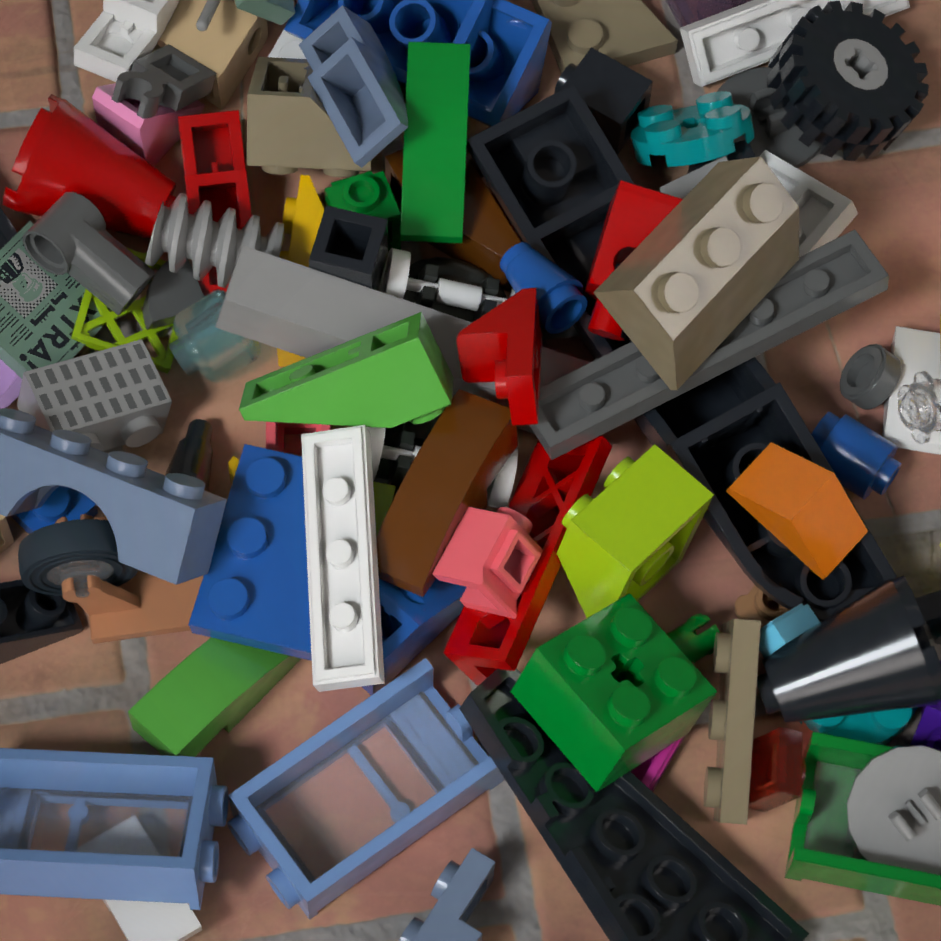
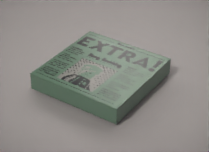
M31 221L0 250V359L21 379L26 371L73 359L86 345L71 339L85 287L67 272L64 275H55L46 271L30 257L23 244V235L34 225ZM92 298L84 324L101 316ZM103 326L88 331V333L93 337Z

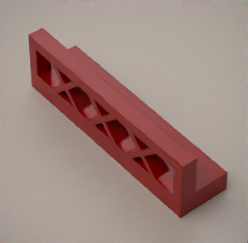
M598 436L553 460L550 459L540 441H537L508 508L519 512L532 522L533 528L529 535L543 549L534 570L517 599V617L513 619L464 606L443 652L476 685H480L496 669L516 670L561 566L556 553L567 530L561 524L562 520L577 500L585 494L592 495L612 449V445L604 436Z

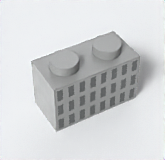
M141 339L24 372L17 407L20 411L33 415L36 418V426L51 432L54 430H69L81 433L92 440L90 447L105 451L125 444L128 447H139L151 442L159 434H162L172 400Z

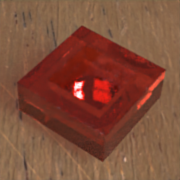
M778 727L753 739L749 809L766 812L801 797L802 785L806 775V764L802 757L803 732Z

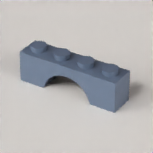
M8 408L0 409L1 515L7 517L41 508L52 492L59 486L69 487L89 497L105 514L116 539L120 563L175 585L208 574L227 499L204 491L205 483L198 478L180 473H168L165 476L147 469L148 461L143 457L122 451H112L108 454L90 447L92 440L86 435L69 430H54L51 432L36 426V418L29 413Z

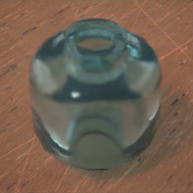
M213 290L178 312L173 321L174 331L178 339L169 344L173 355L188 376L199 370L206 379L215 383L222 382L257 360L261 354L260 342L215 328L226 294L224 290Z

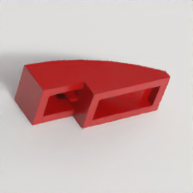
M239 110L178 116L189 214L194 215L204 200L211 201L213 221L218 222L229 207L236 209L237 228L242 229L252 216ZM213 266L202 281L197 280L205 298L225 296L228 286L226 288L218 286L216 267Z

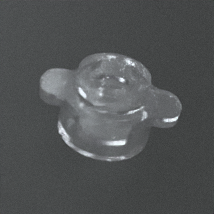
M926 371L917 372L914 375V382L912 384L902 385L898 389V412L902 423L910 429L911 436L915 442L924 444L930 441L933 431H941V379H932L931 375Z

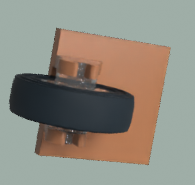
M82 514L80 515V520L74 519L68 521L67 517H61L55 524L45 526L27 535L21 541L18 550L19 572L23 584L35 592L63 596V599L68 602L78 603L89 615L93 644L191 630L188 624L203 576L175 585L120 563L116 539L106 516L93 518L90 515Z

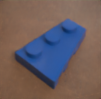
M244 444L225 505L209 572L203 576L188 624L192 633L312 661L302 456Z

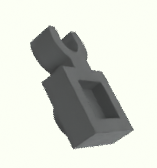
M168 44L135 60L131 71L121 73L117 78L111 100L116 103L128 98L139 100L140 105L137 116L142 119L151 118L157 114L159 105L178 111L211 94L217 73Z

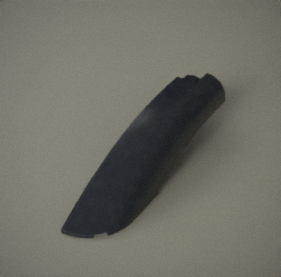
M572 84L467 139L466 148L521 241L529 243L533 249L580 281L583 285L584 294L608 209L620 180L634 183L576 86ZM585 296L587 299L586 310L573 326L594 360L632 342L627 335L624 341H618L588 331L596 299ZM755 357L634 418L652 446L654 444L714 494L703 516L704 520L749 579L768 597L783 607L791 610L801 603L803 606L808 603L818 620L823 621L887 579L897 578V575L866 526L868 532L834 570L822 580L726 492L771 442L834 472L781 383L776 384Z

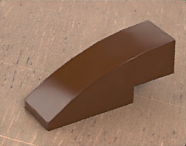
M461 389L457 391L452 398V404L445 408L417 453L379 529L376 539L380 580L424 597L436 580L432 573L467 508L473 507L485 510L488 507L487 488L518 446L517 425H512L510 408Z

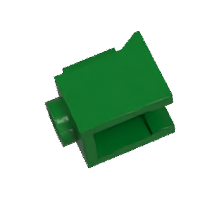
M372 171L332 182L331 187L325 188V202L327 206L387 219L388 251L391 248L401 250V213L384 171L374 174Z

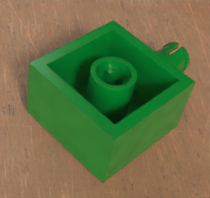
M629 593L537 647L510 692L591 787L598 792L689 733L718 692L693 663L714 652L716 632L720 633L717 625L714 624L697 635L696 631L711 620L708 616L700 613L691 616L685 623L666 634Z

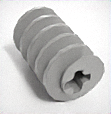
M180 193L170 207L164 206V201L161 204L150 239L145 264L154 266L163 253L167 252L169 271L178 274L185 263L191 259L194 279L202 281L214 266L217 270L218 286L226 288L230 282L242 245L279 257L285 238L284 224L276 222L266 237L261 236L260 216L252 215L244 227L238 229L236 209L229 207L219 221L215 222L212 219L211 201L204 200L194 215L188 213L187 194Z

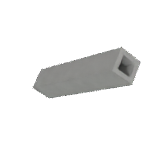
M242 245L215 328L308 358L422 311L454 377L452 398L461 389L509 408L508 399H497L495 382L467 383L462 379L456 338L458 333L472 322ZM542 346L540 388L590 362ZM517 425L518 429L535 434L530 425Z

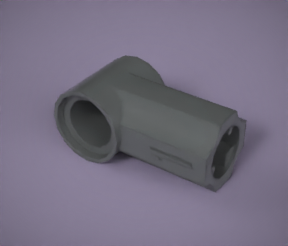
M75 192L63 194L23 235V244L26 251L39 266L55 275H64L67 272L118 316L132 305L156 273L106 231L104 217L98 208L84 196Z

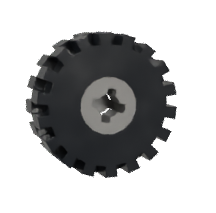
M840 1L828 2L823 10L819 5L810 9L805 17H801L772 56L768 65L772 70L766 77L767 88L777 89L770 97L773 109L784 108L787 112L780 121L788 131L796 125L804 132L798 140L807 147L815 140L822 144L820 154L832 158L838 150H842L843 158L846 161H856L862 153L866 159L877 156L882 149L885 151L919 114L925 105L922 101L928 95L929 89L928 84L922 83V80L928 75L926 63H915L914 61L920 53L915 42L913 41L905 45L900 38L906 31L897 22L890 29L882 23L886 14L874 9L869 16L863 14V4L851 1L844 11Z

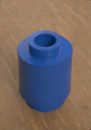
M830 411L827 412L811 434L842 486L862 499H866L872 491L882 496L902 466L901 462L894 459L898 449L896 444L847 414L840 418Z

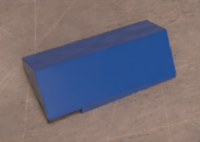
M298 0L294 7L295 14L289 18L284 28L287 33L304 40L343 5L371 24L393 67L399 85L405 88L407 82L408 42L470 44L468 117L492 127L517 114L539 92L552 22L548 18L506 0Z

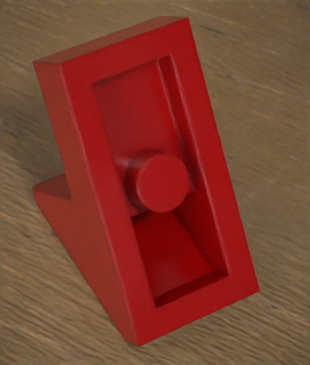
M524 288L462 329L456 338L462 379L467 383L495 382L497 399H508L512 425L538 424L542 329L537 289Z

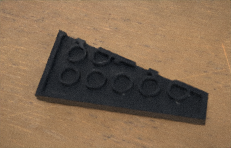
M496 669L467 696L459 708L609 941H803L809 935L802 926L630 771L596 792L510 692L521 675L518 669L515 671Z

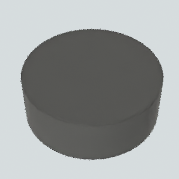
M871 344L861 348L848 360L840 378L841 394L861 409L869 410L879 406L891 395L899 381L901 374L900 360L878 344Z

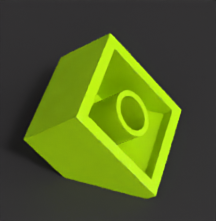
M655 444L636 461L629 456L624 458L606 478L603 485L605 489L594 499L588 494L583 495L569 509L561 524L567 530L556 554L586 618L629 593L639 601L682 560L714 496L711 491Z

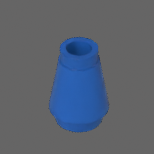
M527 242L514 245L503 255L500 261V268L506 274V278L515 294L524 288L537 289L541 328H545L548 333L557 334L567 330L581 318L587 307V299L583 295V285L580 281L533 249Z

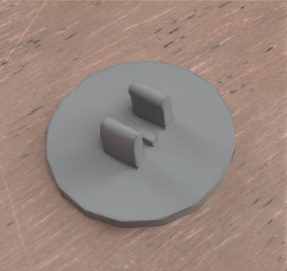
M925 745L896 746L873 757L855 777L846 802L848 829L861 855L868 861L941 875V751Z

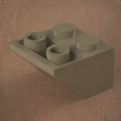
M258 57L247 93V166H262L263 171L278 175L294 173L298 171V168L323 169L326 175L333 177H352L358 175L360 171H371L372 159L361 168L351 158L307 78L313 72L307 59Z

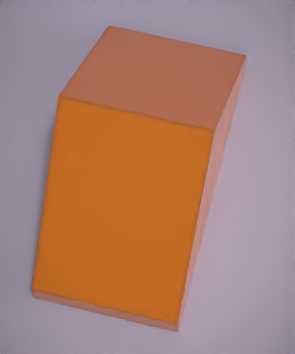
M772 442L726 490L730 496L822 580L834 570L868 532L834 472Z

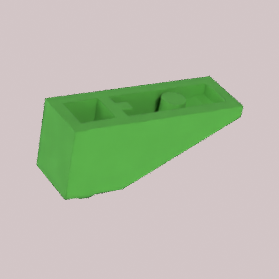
M421 311L246 382L239 411L245 421L342 426L365 425L366 427L393 428L408 421H411L412 424H422L436 418L445 410L446 406L452 404L454 377Z

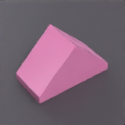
M116 83L96 87L92 96L97 124L153 166L180 139L178 116L201 114L205 107L198 100L178 111L159 105L155 116L142 119L137 116L140 105L139 100L128 98L119 103L111 100Z

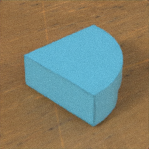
M802 603L760 629L759 651L764 658L820 623L808 603L804 606Z

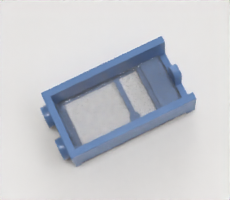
M426 658L228 795L234 818L227 822V826L232 835L249 856L256 851L261 853L273 870L266 875V879L277 897L288 909L298 904L309 920L316 916L318 911L482 793L488 789L492 790L504 781L503 775L492 758L488 757L472 736L473 729L459 708L461 706L457 704L450 708L434 688V668Z
M0 748V894L189 903L190 910H201L205 882L215 883L218 875L219 843L218 841H212L215 826L225 827L228 816V787L217 785L214 758Z

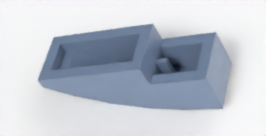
M342 5L299 44V47L313 70L307 77L354 163L362 168L408 128V117L403 93L396 74L371 24Z

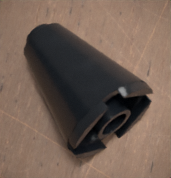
M904 575L894 579H887L762 660L766 673L757 676V687L768 715L781 711L785 723L932 706L941 702V664L935 647L930 644L923 626L926 624Z

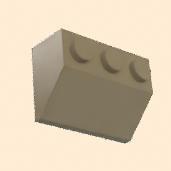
M761 156L718 162L593 292L670 390H678L799 260V206Z

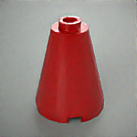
M51 94L48 97L50 111L43 108L39 110L11 171L22 175L21 182L16 191L8 187L5 188L3 205L17 212L42 216L63 194L75 192L84 196L98 208L104 217L106 230L151 239L162 202L164 201V206L170 207L177 198L173 196L176 183L66 99H61Z

